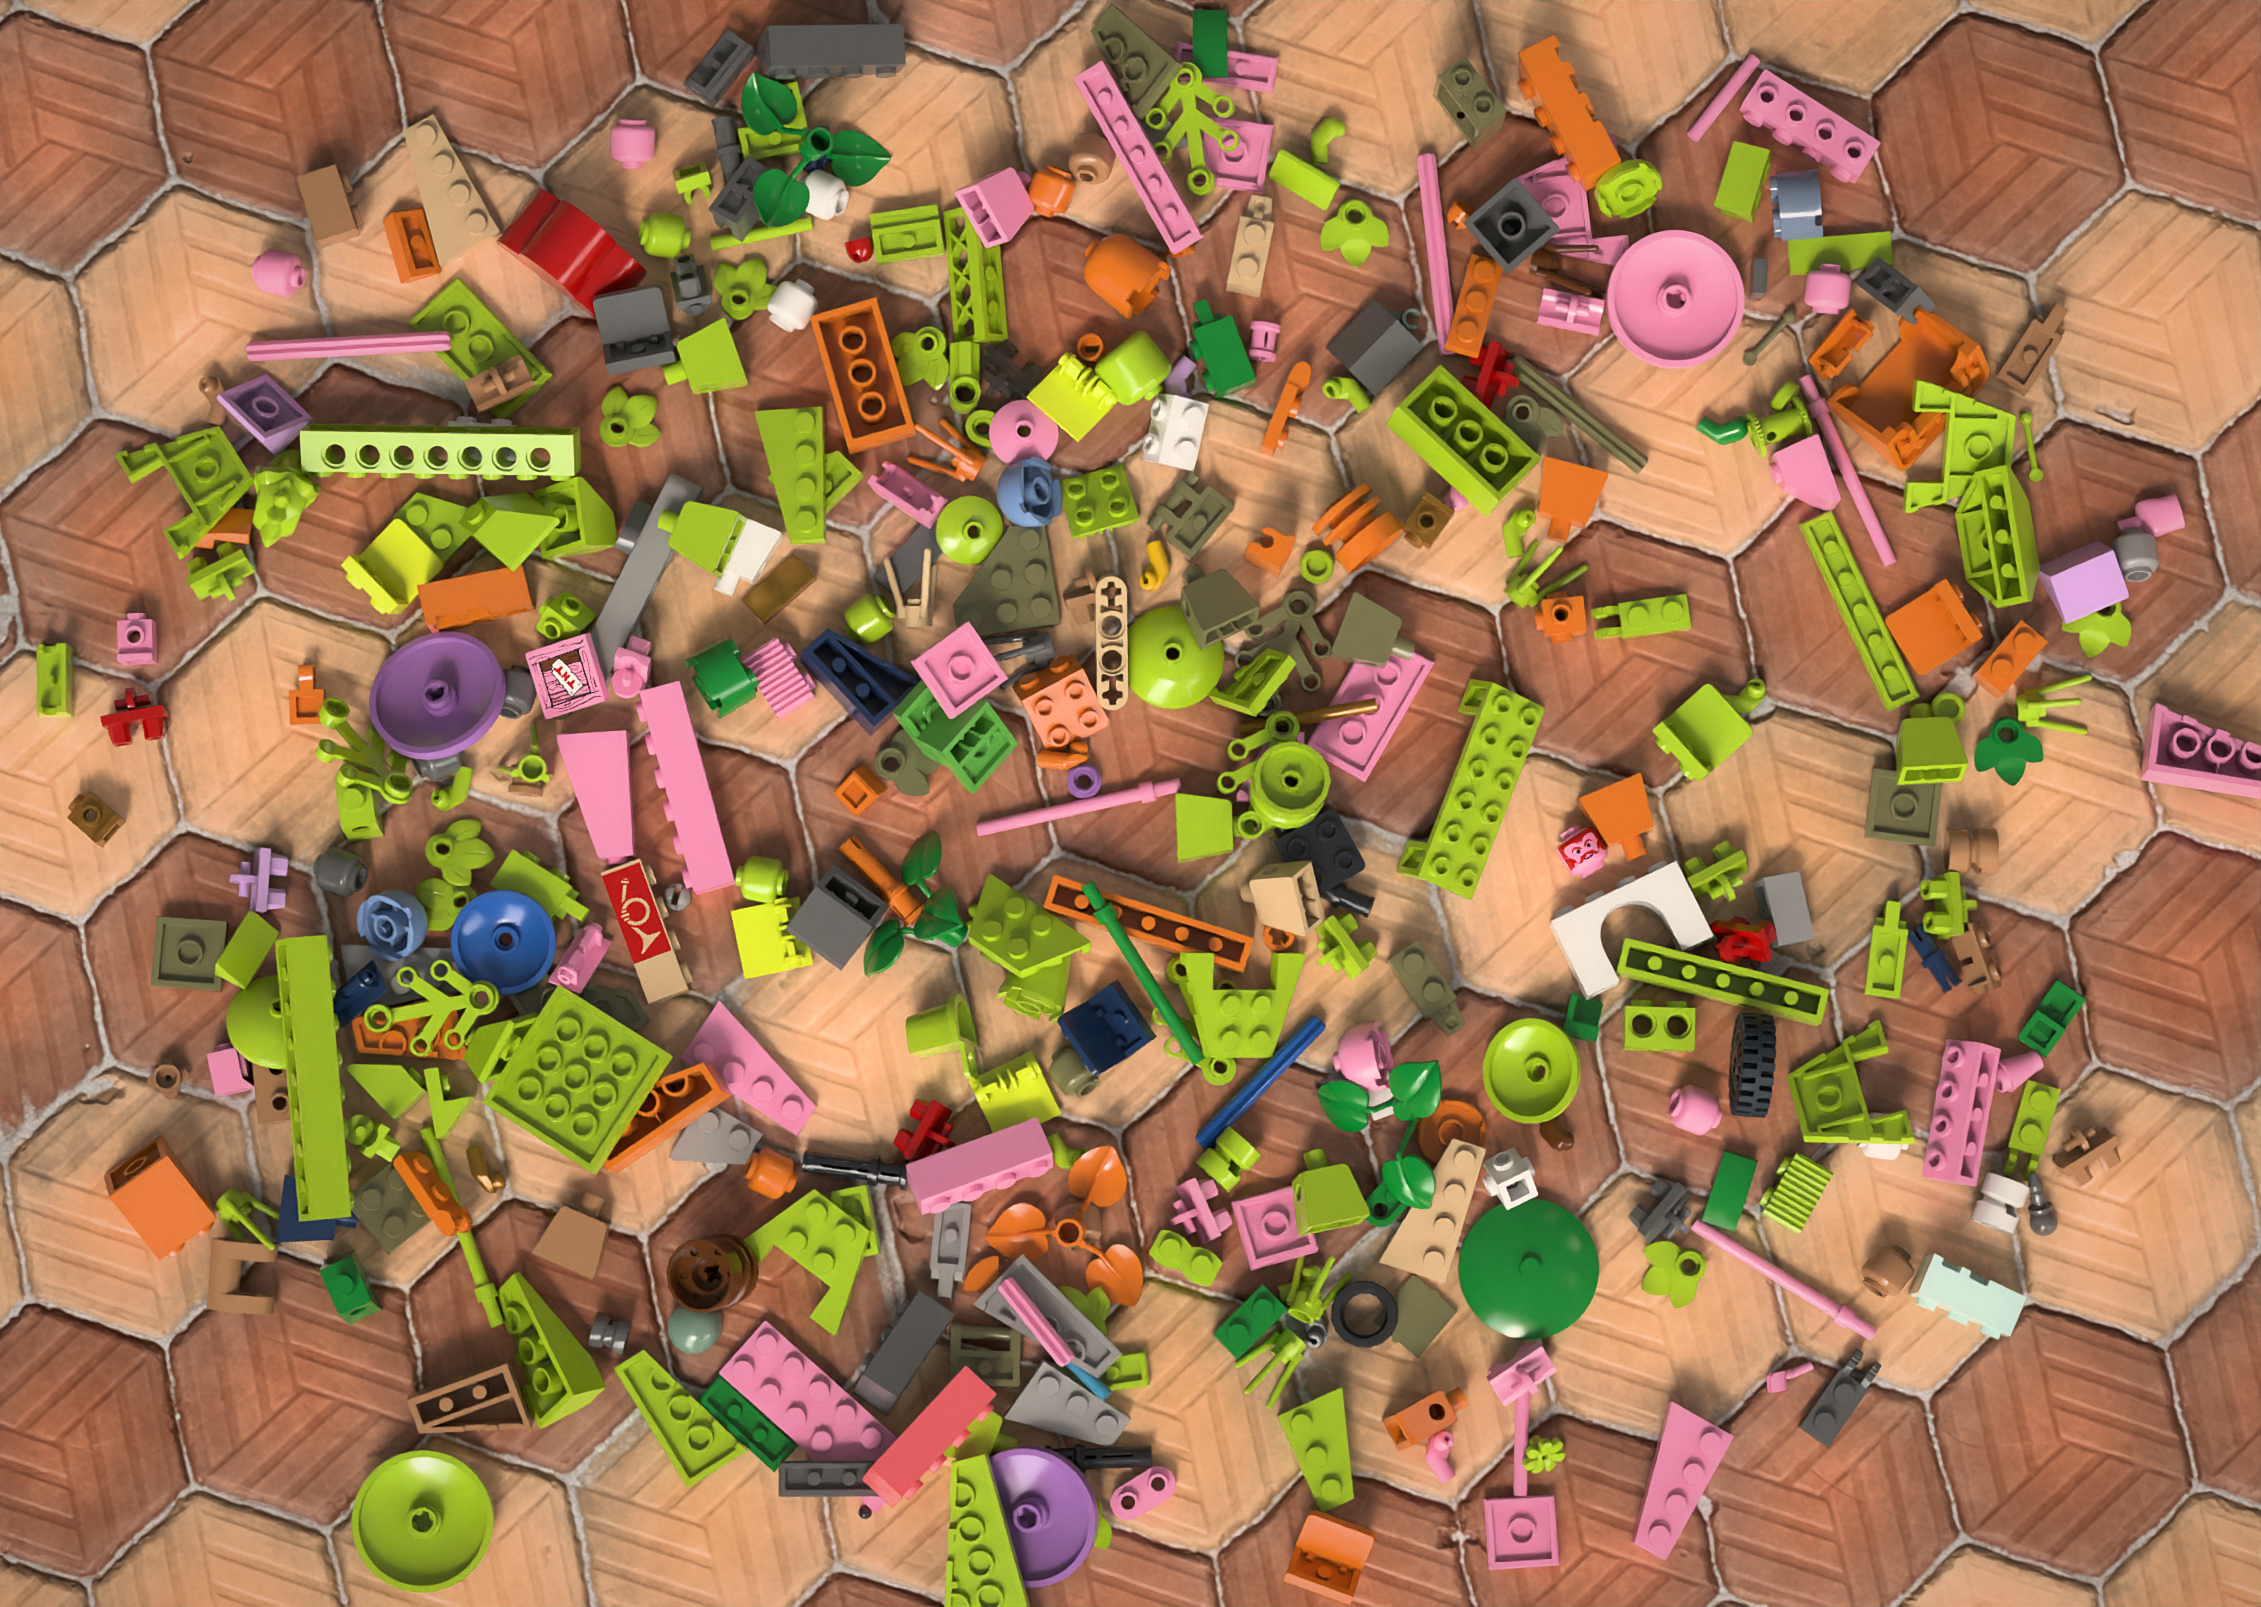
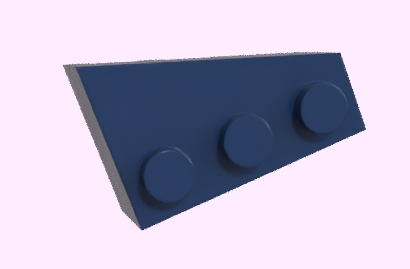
M828 628L802 651L800 662L871 736L894 716L892 712L922 679L905 673L896 668L895 664L887 660L883 661L867 652V649Z

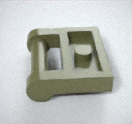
M951 1321L949 1383L966 1365L988 1386L1020 1387V1332L1006 1326H973ZM961 1340L1010 1341V1351L961 1350Z

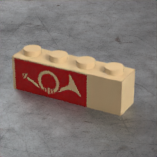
M639 858L601 872L648 1004L653 1006L690 992L687 983L693 982V978L687 963L680 964L676 950L681 949L675 930L668 931L664 918L668 917L669 913L663 897H655L652 885L657 884V880L651 864L644 866L643 861Z

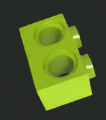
M1631 1000V1006L1622 1008V1050L1694 1051L1696 1008H1687V1002L1666 1001V1007H1652L1651 1000ZM1644 1016L1649 1020L1650 1030L1647 1034L1641 1035L1633 1030L1632 1021L1634 1017ZM1670 1017H1679L1683 1020L1685 1031L1682 1035L1676 1036L1668 1031L1667 1022Z

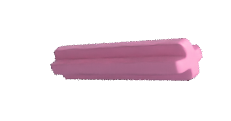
M1012 1277L1004 1280L998 1286V1290L1055 1362L1061 1367L1071 1362L1075 1357L1072 1350L1016 1280Z

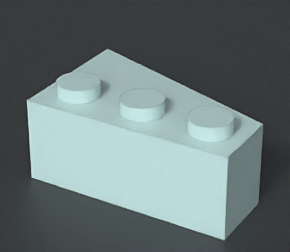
M1937 1254L1924 1256L1908 1293L1916 1297L1914 1304L1933 1312L1936 1307L1948 1311V1319L1965 1326L1968 1321L1980 1325V1333L1999 1340L2000 1335L2005 1337L2011 1336L2027 1297L1994 1281L1972 1274L1970 1270L1964 1267H1956L1943 1261L1944 1258Z

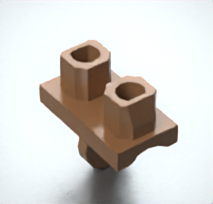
M520 354L464 381L480 414L536 387Z
M1091 564L1084 565L1085 576L1073 579L1076 589L1087 585L1089 587L1062 594L1067 610H1071L1078 625L1095 620L1091 606L1094 603L1095 583L1100 577L1107 574V570L1093 573ZM1112 581L1108 582L1107 588H1101V593H1105L1108 598V607H1105L1106 609L1121 610V605L1114 606L1113 598L1114 593L1120 592V588H1116Z
M2073 1124L2068 1127L2071 1138L2062 1143L2065 1152L2052 1159L2056 1169L2066 1175L2076 1186L2082 1187L2093 1178L2087 1166L2097 1159L2100 1166L2105 1170L2121 1162L2117 1146L2121 1143L2117 1135H2112L2105 1127L2097 1132L2092 1126L2080 1131Z

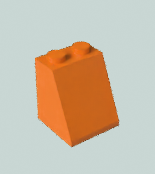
M161 1135L104 1175L109 1198L159 1261L165 1256L172 1257L184 1248L185 1242L194 1235L201 1236L213 1227V1222L217 1219L214 1208Z

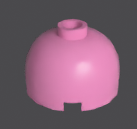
M1377 1020L1352 1026L1341 1038L1338 1048L1339 1052H1335L1333 1055L1336 1072L1343 1073L1345 1080L1353 1081L1364 1087L1367 1091L1390 1089L1389 1079L1387 1080V1070H1393V1058L1386 1031L1378 1032L1377 1027L1381 1025V1022Z

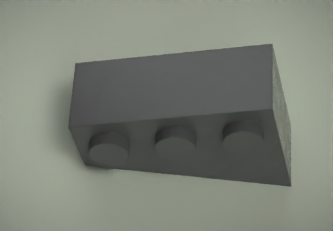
M920 1290L913 1300L906 1297L896 1312V1315L901 1318L895 1327L887 1325L877 1340V1343L882 1346L874 1356L869 1352L858 1368V1371L863 1374L853 1394L886 1416H889L905 1388L907 1389L912 1378L926 1360L954 1315L953 1312Z

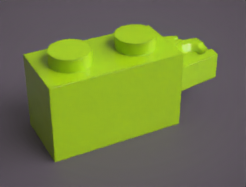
M512 849L490 885L496 890H514L532 897L547 911L552 922L557 917L563 920L567 913L584 922L590 910L575 901L579 893L568 884L571 878L555 867L550 872L540 867L538 864L541 859L526 849H523L521 854Z

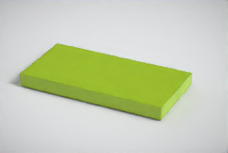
M458 276L408 322V325L416 333L447 331L450 333L451 349L434 352L463 382L519 354L521 355L536 387L489 409L498 419H508L553 377Z

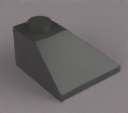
M1516 177L1463 222L1469 232L1508 275L1561 230Z

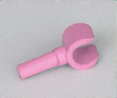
M1809 1361L1791 1370L1768 1374L1766 1378L1768 1392L1787 1391V1379L1795 1378L1813 1370L1812 1363Z

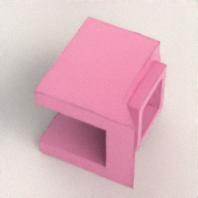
M231 1042L215 1046L216 1052L207 1054L216 1096L223 1097L255 1089L254 1084L247 1080V1078L252 1077L248 1060L234 1048Z

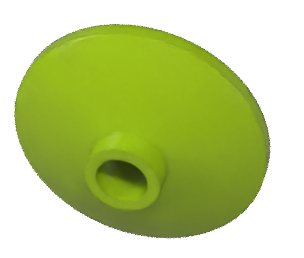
M971 495L958 497L950 501L941 510L935 526L936 540L941 551L949 559L965 565L981 563L988 558L1002 539L1003 523L1001 516L993 504L981 497ZM975 525L978 529L977 535L970 538L967 530L970 526Z

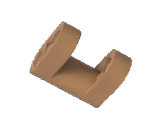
M230 1237L212 1238L207 1309L260 1315L273 1314L274 1295L239 1290L242 1260L276 1262L278 1243L272 1242L275 1245V1249L269 1250L260 1240Z

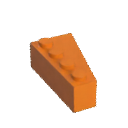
M1554 34L1518 52L1520 81L1517 82V86L1522 97L1525 100L1531 99L1535 109H1533V113L1540 127L1547 126L1552 136L1549 137L1555 153L1558 156L1563 154L1568 164L1565 167L1571 180L1574 183L1579 181L1584 191H1587L1597 185V182L1605 172L1621 163V158L1601 120H1592L1591 117L1595 116L1591 102L1585 91L1577 92L1578 83L1574 76L1575 71L1569 60L1563 63L1560 60L1558 49L1560 43Z

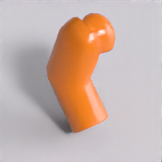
M1072 742L1069 746V753L1040 750L1037 756V765L1041 768L1065 770L1085 764L1089 758L1087 756L1088 745L1086 743Z

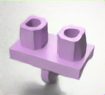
M260 848L259 850H254L252 875H250L251 862H241L240 874L230 875L229 882L239 884L238 897H249V885H251V911L260 914L267 910L284 908L285 889L268 888L269 875L286 876L288 857L273 854L271 849Z

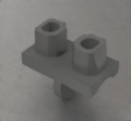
M693 254L675 257L673 261L676 271L671 272L670 276L678 312L683 311L691 316L701 315L712 304L704 265L696 266Z
M1659 1178L1649 1191L1651 1196L1660 1202L1659 1205L1651 1212L1640 1203L1636 1205L1628 1216L1637 1227L1641 1237L1649 1244L1654 1243L1660 1234L1670 1240L1677 1230L1684 1235H1687L1690 1231L1689 1227L1684 1224V1221L1691 1212L1684 1205L1691 1196L1686 1192V1188L1678 1182L1673 1185Z

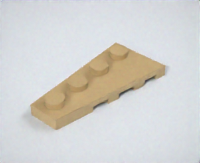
M434 114L403 130L440 267L501 235Z
M1456 1138L1451 1139L1433 1169L1436 1190L1432 1200V1207L1429 1209L1410 1208L1386 1250H1384L1378 1260L1379 1263L1446 1283L1486 1152L1485 1147Z

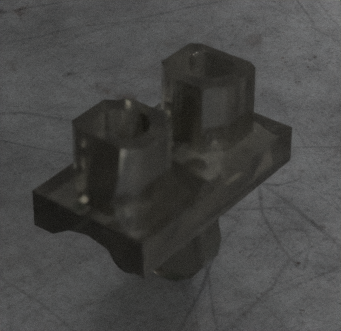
M1005 339L996 346L990 344L983 352L984 355L980 360V367L985 372L982 378L990 384L986 394L992 398L999 391L1007 399L1013 395L1018 400H1029L1026 397L1036 388L1043 370L1031 361H1028L1021 369L1012 361L1016 358L1019 351L1008 339Z

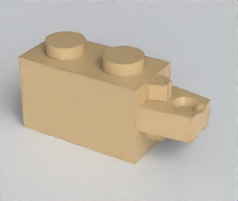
M1252 195L1244 217L1240 216L1226 291L1260 298L1274 229V223L1271 222V198Z

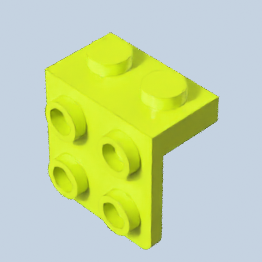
M395 519L361 555H350L341 566L347 572L345 575L346 579L359 590L363 588L371 596L369 602L376 610L382 614L386 612L388 614H401L419 595L416 585L430 583L443 570L444 561L404 520Z

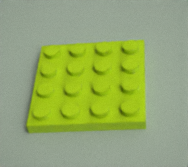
M559 984L482 1103L596 1175L673 1056Z

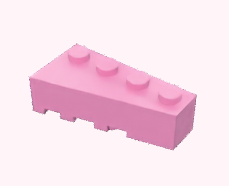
M2158 703L2154 705L2148 713L2140 780L2261 799V746L2230 736V733L2217 728L2215 730L2200 724L2196 719L2187 715L2181 716L2167 710V707Z
M1672 1401L1667 1403L1662 1429L1658 1437L1657 1448L1649 1471L1631 1543L1666 1561L1734 1436Z

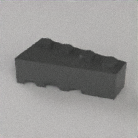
M903 24L768 25L756 41L757 72L761 76L777 82L833 77L859 78L863 75L875 74L878 78L894 77L906 65Z

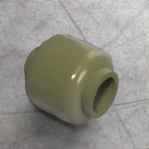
M1064 1045L1052 1055L1054 1061L1049 1067V1074L1065 1095H1077V1097L1081 1098L1091 1093L1099 1085L1100 1075H1093L1084 1066L1074 1046Z

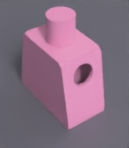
M1008 167L987 174L954 192L985 248L1010 241L1033 212L1034 204L1030 201L1029 194L1027 193L1031 178L1025 172L1016 173L1014 168Z

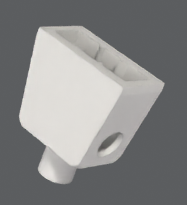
M748 519L722 579L717 578L713 589L722 594L733 596L739 579L755 584L783 539L782 533Z

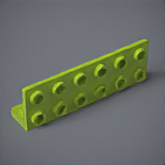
M1475 679L1469 680L1458 709L1459 712L1467 716L1475 717L1428 842L1424 843L1408 839L1396 872L1406 877L1425 880L1467 900H1471L1474 896L1544 713V707L1494 682Z

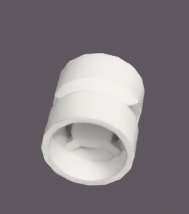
M1987 1173L1980 1190L1984 1197L1982 1200L1976 1201L1970 1219L1996 1231L2013 1235L2020 1217L2016 1210L2017 1208L2024 1207L2030 1188L2009 1178Z

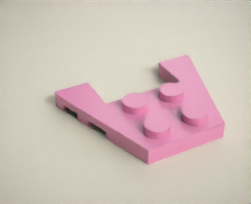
M1615 134L1609 135L1617 151ZM1565 157L1559 160L1556 159L1517 177L1520 183L1561 229L1547 241L1548 243L1556 245H1597L1599 247L1596 252L1557 253L1558 255L1615 266L1619 258L1630 248L1628 235L1592 238L1587 194L1579 181L1574 183L1571 180L1565 167L1568 164ZM1546 243L1543 244L1540 247V249H1545Z

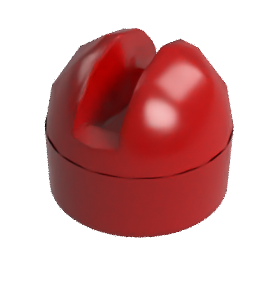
M871 237L844 243L849 259L856 263L867 262L874 253Z

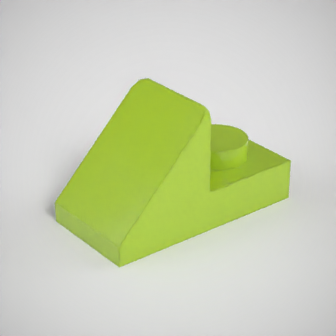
M439 1067L424 1069L436 1139L444 1140L452 1133L475 1098L469 1096L447 1101L446 1095L452 1094L448 1073L443 1074L442 1069Z

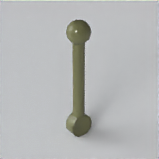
M1793 310L1785 311L1780 323L1752 352H1747L1744 355L1743 362L1745 365L1753 366L1757 361V356L1788 323H1793L1796 320L1797 316Z

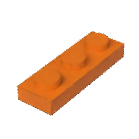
M1471 254L1445 350L1478 358L1503 270L1495 260Z

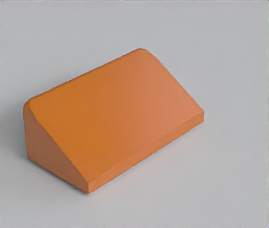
M423 207L391 212L383 219L401 284L441 273Z

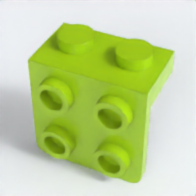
M1710 683L1703 685L1672 715L1652 730L1657 736L1654 738L1656 744L1666 754L1672 752L1680 761L1678 767L1682 773L1690 780L1695 778L1698 782L1705 779L1753 735L1752 727L1717 688Z

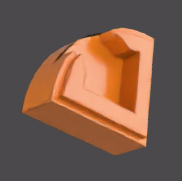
M999 1256L985 1258L974 1265L965 1279L963 1291H986L999 1278Z

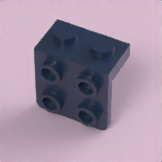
M1118 979L1110 983L1088 1001L1064 1013L1057 1019L1063 1035L1072 1043L1080 1055L1084 1066L1095 1076L1128 1059L1157 1037Z

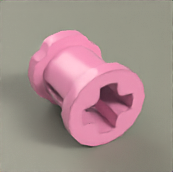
M1252 321L1250 324V329L1253 330L1251 348L1246 352L1248 358L1263 362L1276 361L1277 355L1274 353L1276 334L1280 333L1281 326L1270 322Z

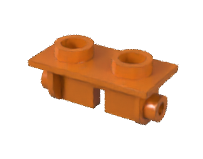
M1850 308L1808 357V362L1822 380H1831L1833 376L1838 377L1841 370L1853 358L1849 352L1852 349L1858 352L1864 343L1873 336L1872 331L1875 329V326L1867 319L1862 321L1857 313Z

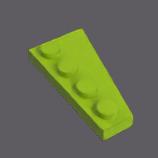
M646 1350L640 1351L614 1368L687 1488L695 1485L748 1451Z

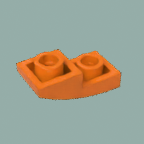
M230 508L195 547L213 549L215 540L249 544L254 510Z

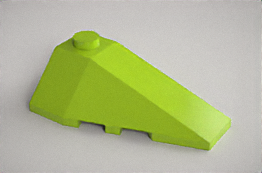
M520 1272L514 1273L497 1290L507 1331L514 1335L517 1344L518 1354H514L516 1366L522 1365L527 1384L522 1386L524 1398L539 1429L590 1404L606 1388V1385L589 1353Z

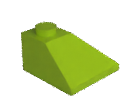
M574 477L533 492L534 499L560 520V523L540 543L542 559L589 554L614 547L617 541V530L613 510L583 477Z
M526 492L481 497L476 504L468 508L458 523L482 547L514 572L560 523V520Z
M538 1012L475 1028L470 1033L466 1042L468 1048L463 1058L478 1081L484 1084L498 1078L538 1017Z

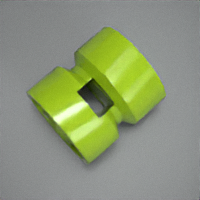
M1230 1126L1215 1140L1217 1147L1215 1149L1208 1148L1196 1161V1164L1227 1192L1241 1179L1240 1172L1242 1170H1250L1261 1158L1260 1153Z

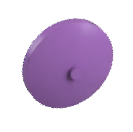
M445 631L421 636L393 653L377 673L369 697L371 720L386 744L404 756L422 760L449 757L475 744L489 731L497 720L506 695L504 671L491 649L471 635Z
M1017 1446L994 1454L989 1460L1025 1588L1044 1587L1063 1580L1086 1560L1097 1537L1099 1512L1090 1483L1079 1468L1070 1460L1046 1448Z

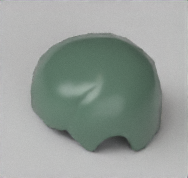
M679 1305L668 1319V1337L675 1348L686 1354H701L707 1351L721 1337L723 1332V1319L719 1310L696 1313Z

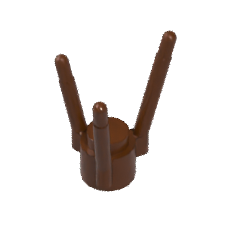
M1547 242L1545 249L1539 248L1533 253L1529 274L1552 280L1585 295L1592 293L1606 298V291L1560 273L1563 258L1557 256V253L1596 252L1599 249L1597 245H1556Z

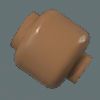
M1091 133L1080 136L1074 142L1068 160V168L1075 179L1084 184L1096 185L1105 182L1110 177L1116 153L1108 139L1101 134Z
M1074 1197L1067 1199L1065 1205L1057 1209L1055 1213L1056 1226L1065 1218L1074 1216L1085 1198ZM1090 1203L1081 1219L1087 1226L1085 1241L1095 1246V1242L1100 1240L1103 1232L1100 1210L1095 1204ZM1078 1244L1073 1247H1067L1069 1251L1074 1252L1087 1250L1081 1248Z
M1893 1245L1892 1248L1878 1246L1861 1269L1865 1287L1881 1298H1885L1887 1295L1897 1296L1914 1274V1269L1909 1262L1910 1254L1898 1245Z

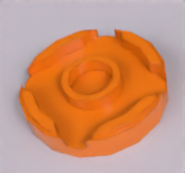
M1444 1099L1440 1101L1438 1109L1432 1115L1420 1119L1417 1126V1142L1422 1153L1431 1163L1437 1164L1452 1138L1484 1147L1486 1142V1125L1481 1114L1472 1104L1460 1099Z

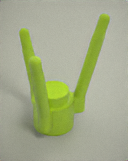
M1535 540L1514 573L1505 581L1508 586L1503 591L1522 610L1528 604L1533 608L1547 594L1553 593L1587 571L1588 566L1586 564L1580 566L1536 593L1540 588L1535 582L1536 579L1563 551V547L1557 546L1530 576L1526 573L1522 575L1539 546V541Z
M2086 674L2039 688L2023 689V694H2016L2015 697L2017 720L2025 721L2026 727H2042L2070 733L2087 734L2088 730L2083 727L2039 719V717L2046 716V708L2079 705L2082 702L2080 698L2045 700V696L2039 695L2090 681L2092 675Z
M536 722L530 723V751L522 754L516 767L498 765L497 770L499 772L510 774L512 777L521 776L528 782H537L539 780L548 782L554 778L552 773H546V764L543 757L538 753Z
M234 1187L229 1189L214 1206L221 1214L219 1219L229 1228L235 1238L245 1239L235 1223L240 1224L242 1222L269 1250H274L275 1245L247 1217L252 1211L248 1205L250 1204L276 1220H279V1212L255 1199L246 1190L240 1194Z
M1333 1255L1329 1256L1312 1288L1303 1287L1302 1291L1298 1290L1305 1256L1296 1259L1291 1290L1285 1303L1290 1305L1288 1312L1297 1320L1312 1324L1315 1319L1320 1320L1324 1310L1352 1277V1274L1347 1272L1321 1301L1322 1295L1319 1291L1335 1261V1256Z
M1288 1328L1281 1334L1275 1331L1267 1341L1235 1362V1367L1240 1368L1274 1346L1270 1350L1274 1357L1244 1389L1245 1394H1250L1279 1362L1286 1365L1290 1361L1266 1404L1268 1409L1274 1406L1296 1366L1304 1359L1301 1353L1307 1347Z

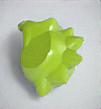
M295 449L283 450L277 457L274 456L268 467L257 466L254 471L257 499L252 523L259 530L265 547H270L282 537L292 535L303 509L307 508L320 493L321 487L311 481L312 473L301 471V452Z

